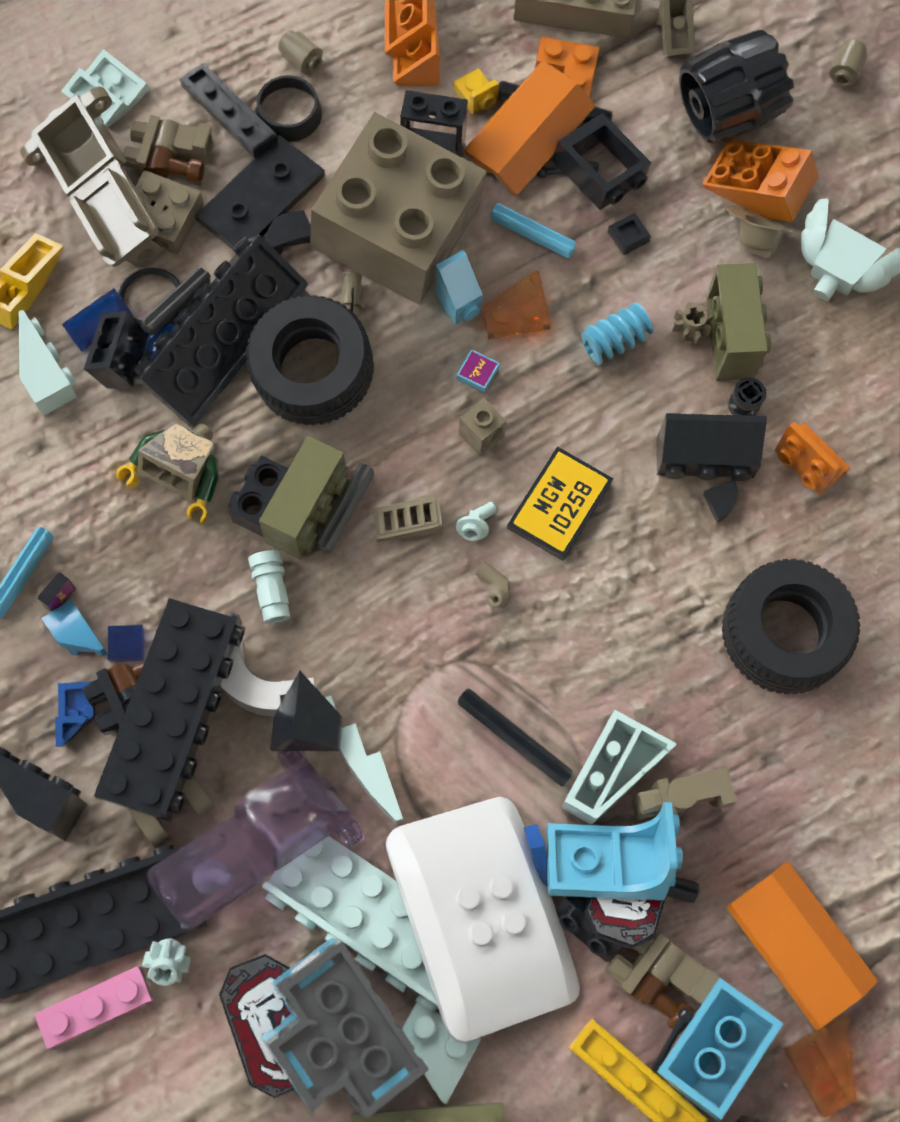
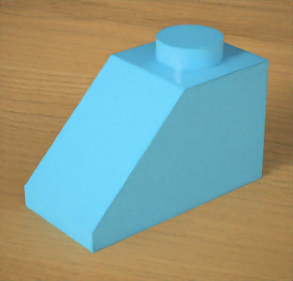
M463 250L438 263L435 271V297L455 325L463 320L469 321L482 310L483 294L468 257Z

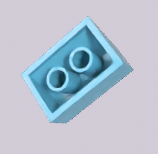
M719 978L657 1072L688 1100L716 1121H720L784 1023Z

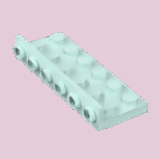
M308 822L268 882L265 881L262 885V888L268 892L265 899L282 911L287 905L298 912L294 919L308 929L313 930L317 925L328 933L324 938L326 941L330 938L343 941L345 946L358 953L354 960L372 972L376 966L388 973L385 981L401 992H404L406 987L419 994L415 1001L434 1013L438 1005L397 881Z

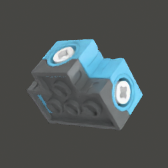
M330 938L271 982L277 994L284 999V1004L291 1015L281 1021V1024L274 1030H269L260 1038L301 1099L312 1111L324 1103L323 1100L329 1095H334L340 1089H343L348 1094L347 1098L353 1107L367 1119L429 1069L422 1058L417 1056L414 1046L401 1027L392 1019L393 1015L380 996L373 991L370 986L371 983L356 961L352 960L348 954L349 950L343 941Z

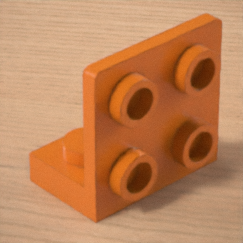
M792 422L774 449L779 460L785 466L791 467L801 476L803 484L810 490H815L819 495H822L850 469V466L805 422L800 426Z

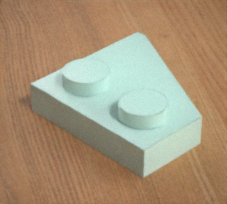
M417 1002L402 1030L414 1046L417 1056L422 1058L429 1069L424 1073L425 1077L441 1102L447 1104L481 1039L476 1038L468 1042L455 1041L448 1035L441 1015L437 1012L432 1013Z

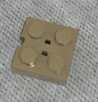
M144 170L135 188L159 228L157 236L152 241L161 245L164 250L178 255L196 221L195 215L204 206L201 191Z

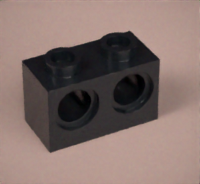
M128 311L102 313L84 370L107 389L133 387L134 382L131 379L136 374L133 369L142 359L149 334L142 330V324Z
M262 455L256 464L252 463L246 471L244 477L245 484L241 491H235L229 501L228 509L232 522L264 537L259 520L289 468ZM267 478L277 479L273 486L266 487L261 485ZM258 505L262 507L256 514L250 515L245 513L249 506Z

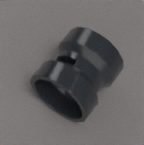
M755 378L741 379L736 384L728 401V409L731 414L756 416L766 398V388L763 383Z

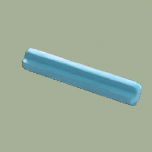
M496 204L491 212L490 219L566 258H570L576 248L574 240L502 204Z
M42 527L36 528L1 582L0 618L6 615L53 541L54 536L47 529Z

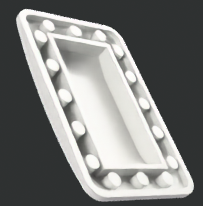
M495 797L402 825L391 831L387 836L386 850L445 1029L451 1038L459 1042H468L567 1006L576 1000L579 995L580 986L567 941L552 897L548 895V887L543 883L536 870L525 837L524 824L513 802L504 797Z

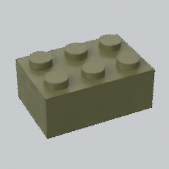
M756 263L717 265L708 288L706 301L708 314L713 315L709 326L712 328L710 335L716 381L755 378L759 368L763 367L766 353H770L771 337L769 333L765 334L764 327L767 321V308L765 304H761L760 297L763 292V278L757 274Z
M307 436L259 520L265 543L301 560L305 551L310 552L313 549L318 534H315L321 523H326L333 511V506L331 505L337 495L341 497L349 482L346 474L347 466H345L344 452Z

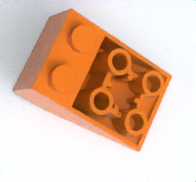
M729 139L702 185L703 188L765 218L793 223L819 175L812 150Z

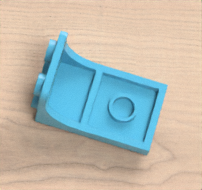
M663 802L661 811L655 818L634 826L548 823L546 829L548 895L665 900L669 887H674L676 870H681L683 861L682 848L676 847L675 836L679 834L678 814H673L672 803Z

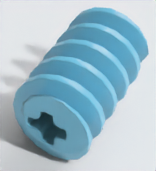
M633 303L629 305L628 309L623 308L619 310L617 315L611 314L607 316L606 320L601 319L597 321L595 326L589 325L585 327L584 332L581 333V339L588 355L595 364L601 365L603 363L601 354H604L608 360H611L614 357L613 348L618 354L624 353V342L630 349L635 347L634 337L640 343L646 342L645 332L652 334L653 326L645 309L640 304Z

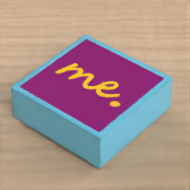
M471 349L457 373L456 380L485 393L498 371L500 363Z

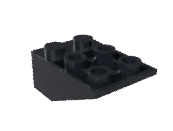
M0 747V788L16 814L66 842L87 805L86 802L79 798L81 791L57 776H54L52 781H50L51 775L25 759L19 765L21 761L19 758Z

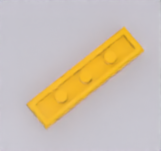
M593 1019L589 1020L568 1047L652 1122L708 1121L703 1114Z

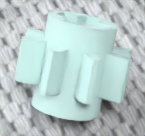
M164 939L159 943L152 942L151 950L145 952L142 964L143 967L149 968L147 978H151L153 982L159 985H170L175 981L181 982L182 975L188 972L191 961L190 957L184 956L186 946H182L181 943L174 939Z

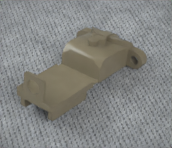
M95 87L86 92L82 97L76 94L63 106L56 108L47 115L48 118L30 132L33 137L21 147L20 154L29 166L39 165L45 160L48 162L64 192L69 196V201L108 265L117 267L124 261H127L142 268L164 251L161 245L151 241L157 236L159 228L126 171L122 168L126 163L124 154L100 116L111 106L112 99L104 87ZM152 249L147 256L137 258L142 251Z

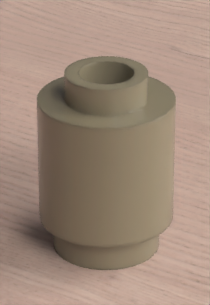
M290 30L280 39L278 49L282 57L303 74L316 72L323 62L322 49L302 33Z
M847 40L839 47L829 72L831 79L837 85L846 87L858 82L867 59V48L861 41Z

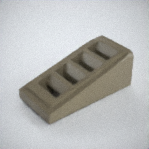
M439 496L426 497L373 509L377 542L443 534ZM430 511L431 522L425 523L424 512ZM410 513H417V525H412ZM403 514L405 527L399 528L397 515ZM384 516H390L392 530H385Z

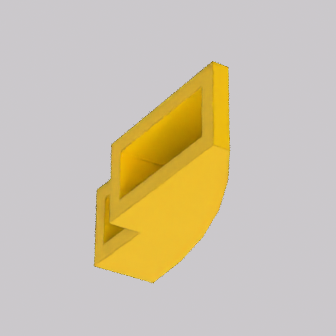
M35 233L0 269V325L12 330L19 322V311L24 310L25 313L28 311L55 268L63 251V245Z

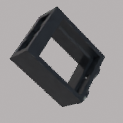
M406 90L400 115V125L463 158V150L466 143L468 99ZM414 121L456 128V134L414 128Z
M603 113L557 142L552 159L599 210H602L609 204H617L632 189H640L648 179L647 173L652 163ZM600 143L627 169L608 183L581 156Z

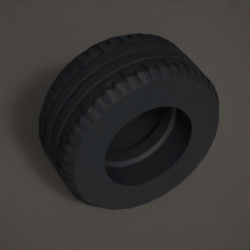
M317 295L292 297L288 301L284 300L282 303L276 304L275 308H270L269 312L264 313L263 318L257 321L258 324L254 326V331L251 332L248 339L246 366L250 379L266 406L272 412H275L277 416H281L282 419L300 425L303 423L307 426L309 424L314 426L317 424L324 425L326 422L331 423L332 420H339L341 416H346L347 412L353 411L352 409L358 406V402L363 400V396H366L374 373V359L368 335L356 314H353L352 310L347 309L344 304H340L338 301H333V299L326 298L325 296L318 297ZM308 339H324L338 346L341 354L339 362L335 369L322 380L304 384L293 382L283 375L281 369L284 358L298 343Z
M783 559L782 561L768 562L766 565L763 564L758 569L753 570L752 573H749L731 596L722 620L724 646L727 648V654L730 655L729 659L735 663L736 669H739L740 673L746 676V679L753 681V684L760 685L762 689L766 688L768 691H775L779 694L805 693L806 691L819 688L832 679L852 658L853 652L857 648L856 644L859 642L858 636L860 635V621H858L860 616L857 613V605H854L855 600L851 597L852 594L849 590H846V585L842 584L839 578H835V575L832 572H828V569H822L818 564L814 565L813 562H805V560L801 559L799 561L797 559ZM773 601H789L803 607L812 616L817 625L819 639L816 648L810 653L794 654L774 645L762 627L761 611L764 606Z

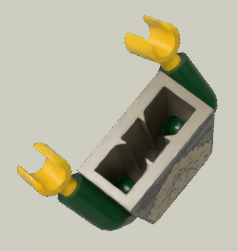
M172 424L166 430L143 436L129 458L130 464L120 466L117 469V479L122 482L131 473L126 486L133 489L140 483V475L138 474L140 473L190 501L194 497L198 498L196 503L188 507L187 517L191 521L194 511L202 510L203 515L200 519V524H205L209 518L205 506L207 501L211 502L219 479L218 459L214 456L215 445L210 441L213 438L211 429L204 424H198L191 431L180 424Z

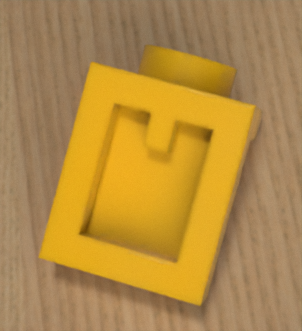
M479 68L453 81V89L462 99H468L467 108L472 114L480 110H487L498 101V82L495 79L489 82Z

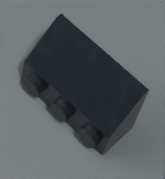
M666 413L656 438L657 475H666L669 479L698 476L702 480L731 477L735 481H746L754 478L761 467L767 417Z

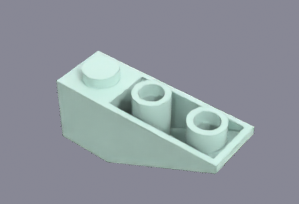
M24 310L19 311V376L42 416H45L77 398L72 388L77 383L67 367L61 369L56 361L61 358L53 344L49 342L45 345L41 339L45 332L37 319L29 320Z

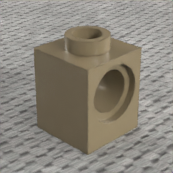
M484 398L460 417L459 434L481 456L504 437L506 420Z

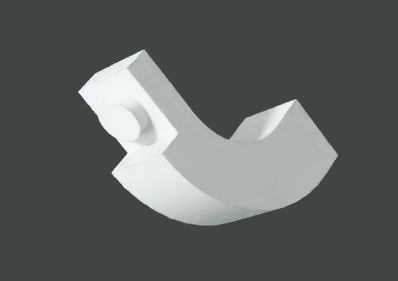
M242 640L239 647L234 646L230 657L233 659V667L228 679H222L220 688L229 699L241 708L258 715L274 717L294 680L269 682L254 676L245 666ZM308 678L309 681L316 687L314 678Z

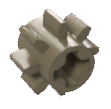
M688 302L685 311L677 309L674 316L676 322L672 330L679 332L682 342L687 340L698 344L701 334L706 337L709 336L712 329L709 324H711L713 315H707L703 304L698 306Z

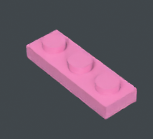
M137 966L34 1015L47 1049H52L154 1000L140 966Z

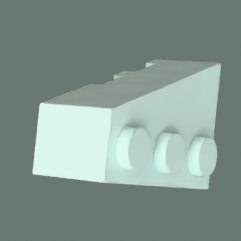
M614 709L561 808L593 825L666 757L677 743Z

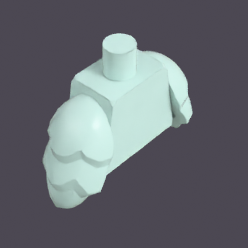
M818 199L813 210L806 216L805 229L801 233L800 241L801 251L806 263L813 266L810 274L819 280L813 290L814 295L821 300L829 301L836 290L844 295H849L853 290L859 293H868L889 284L891 279L900 273V248L882 257L886 250L885 247L835 219L831 222L826 233L829 202L828 199Z

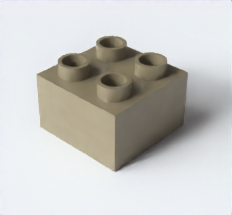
M374 112L311 209V247L421 305L435 281L436 265L449 258L478 210L487 171Z

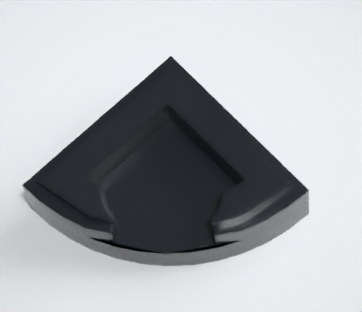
M734 479L707 489L703 493L717 523L728 516L736 503L737 485Z

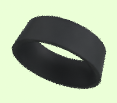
M283 75L269 80L260 89L257 96L256 115L277 134V137L280 135L288 142H295L310 136L318 128L322 118V108L315 89L308 81L297 76ZM284 88L302 90L311 95L315 100L313 110L307 118L298 123L288 125L279 124L267 118L261 109V104L268 95Z

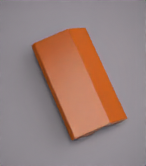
M541 61L463 151L475 165L486 170V173H493L511 195H518L554 154L557 142L572 133L594 109L595 104L577 82L545 61Z
M789 861L779 866L762 881L726 906L816 1031L864 997L878 982Z

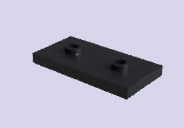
M280 135L277 137L278 142L254 158L195 215L196 220L232 250L244 237L247 239L257 235L263 237L267 233L274 217L286 214L325 176V170Z

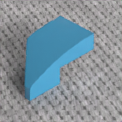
M71 599L42 618L61 647H66L71 655H79L80 652H95L97 656L107 654V651Z

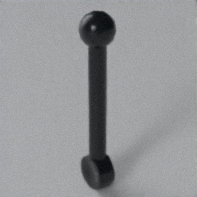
M590 161L588 164L598 172L599 164L595 161ZM543 166L536 175L539 178H545L550 174H562L564 172L560 168L547 169Z
M681 1008L678 1011L679 1019L661 1052L652 1064L651 1070L658 1074L657 1071L663 1064L684 1024L691 1021L693 1015L690 1009Z

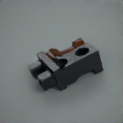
M144 662L133 666L117 663L109 669L104 668L96 672L98 679L82 688L87 701L92 707L106 700L110 704L111 710L95 717L101 733L105 736L119 731Z

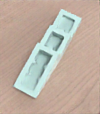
M332 696L325 697L335 708ZM356 723L343 727L341 731L340 753L350 771L371 800L396 826L403 824V817L381 753L377 752L366 756Z

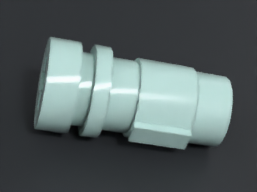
M268 550L249 556L250 570L253 571L251 573L252 580L257 584L256 590L264 623L272 624L290 619L286 585L282 577L285 575V570L281 566L283 564L281 551Z

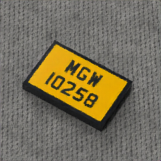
M557 446L508 522L507 529L564 561L611 486L614 478Z

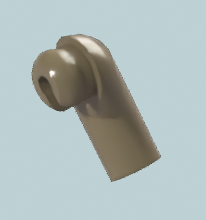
M484 561L477 569L475 575L488 584V603L494 608H503L510 600L509 580Z

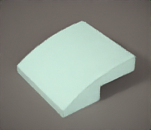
M103 49L86 72L81 68L77 70L61 92L71 99L76 94L82 97L92 88L104 87L112 99L111 106L100 115L107 128L131 110L151 87Z

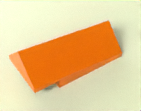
M385 0V53L393 58V83L396 85L439 86L440 52L435 0Z

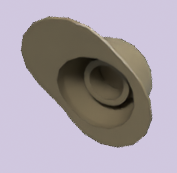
M732 205L726 208L729 213L740 219L739 239L746 251L751 254L765 258L772 257L775 250L779 247L785 232H793L792 229L777 225L748 209Z

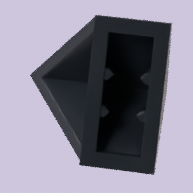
M301 671L297 674L274 714L270 750L340 751L343 717Z

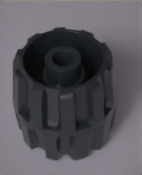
M754 30L720 42L684 62L679 69V89L684 108L695 130L706 142H722L751 132L782 115L793 105L794 99L789 91L794 88V81L787 74L788 60L785 54L778 52L779 43L772 35H768L764 30Z

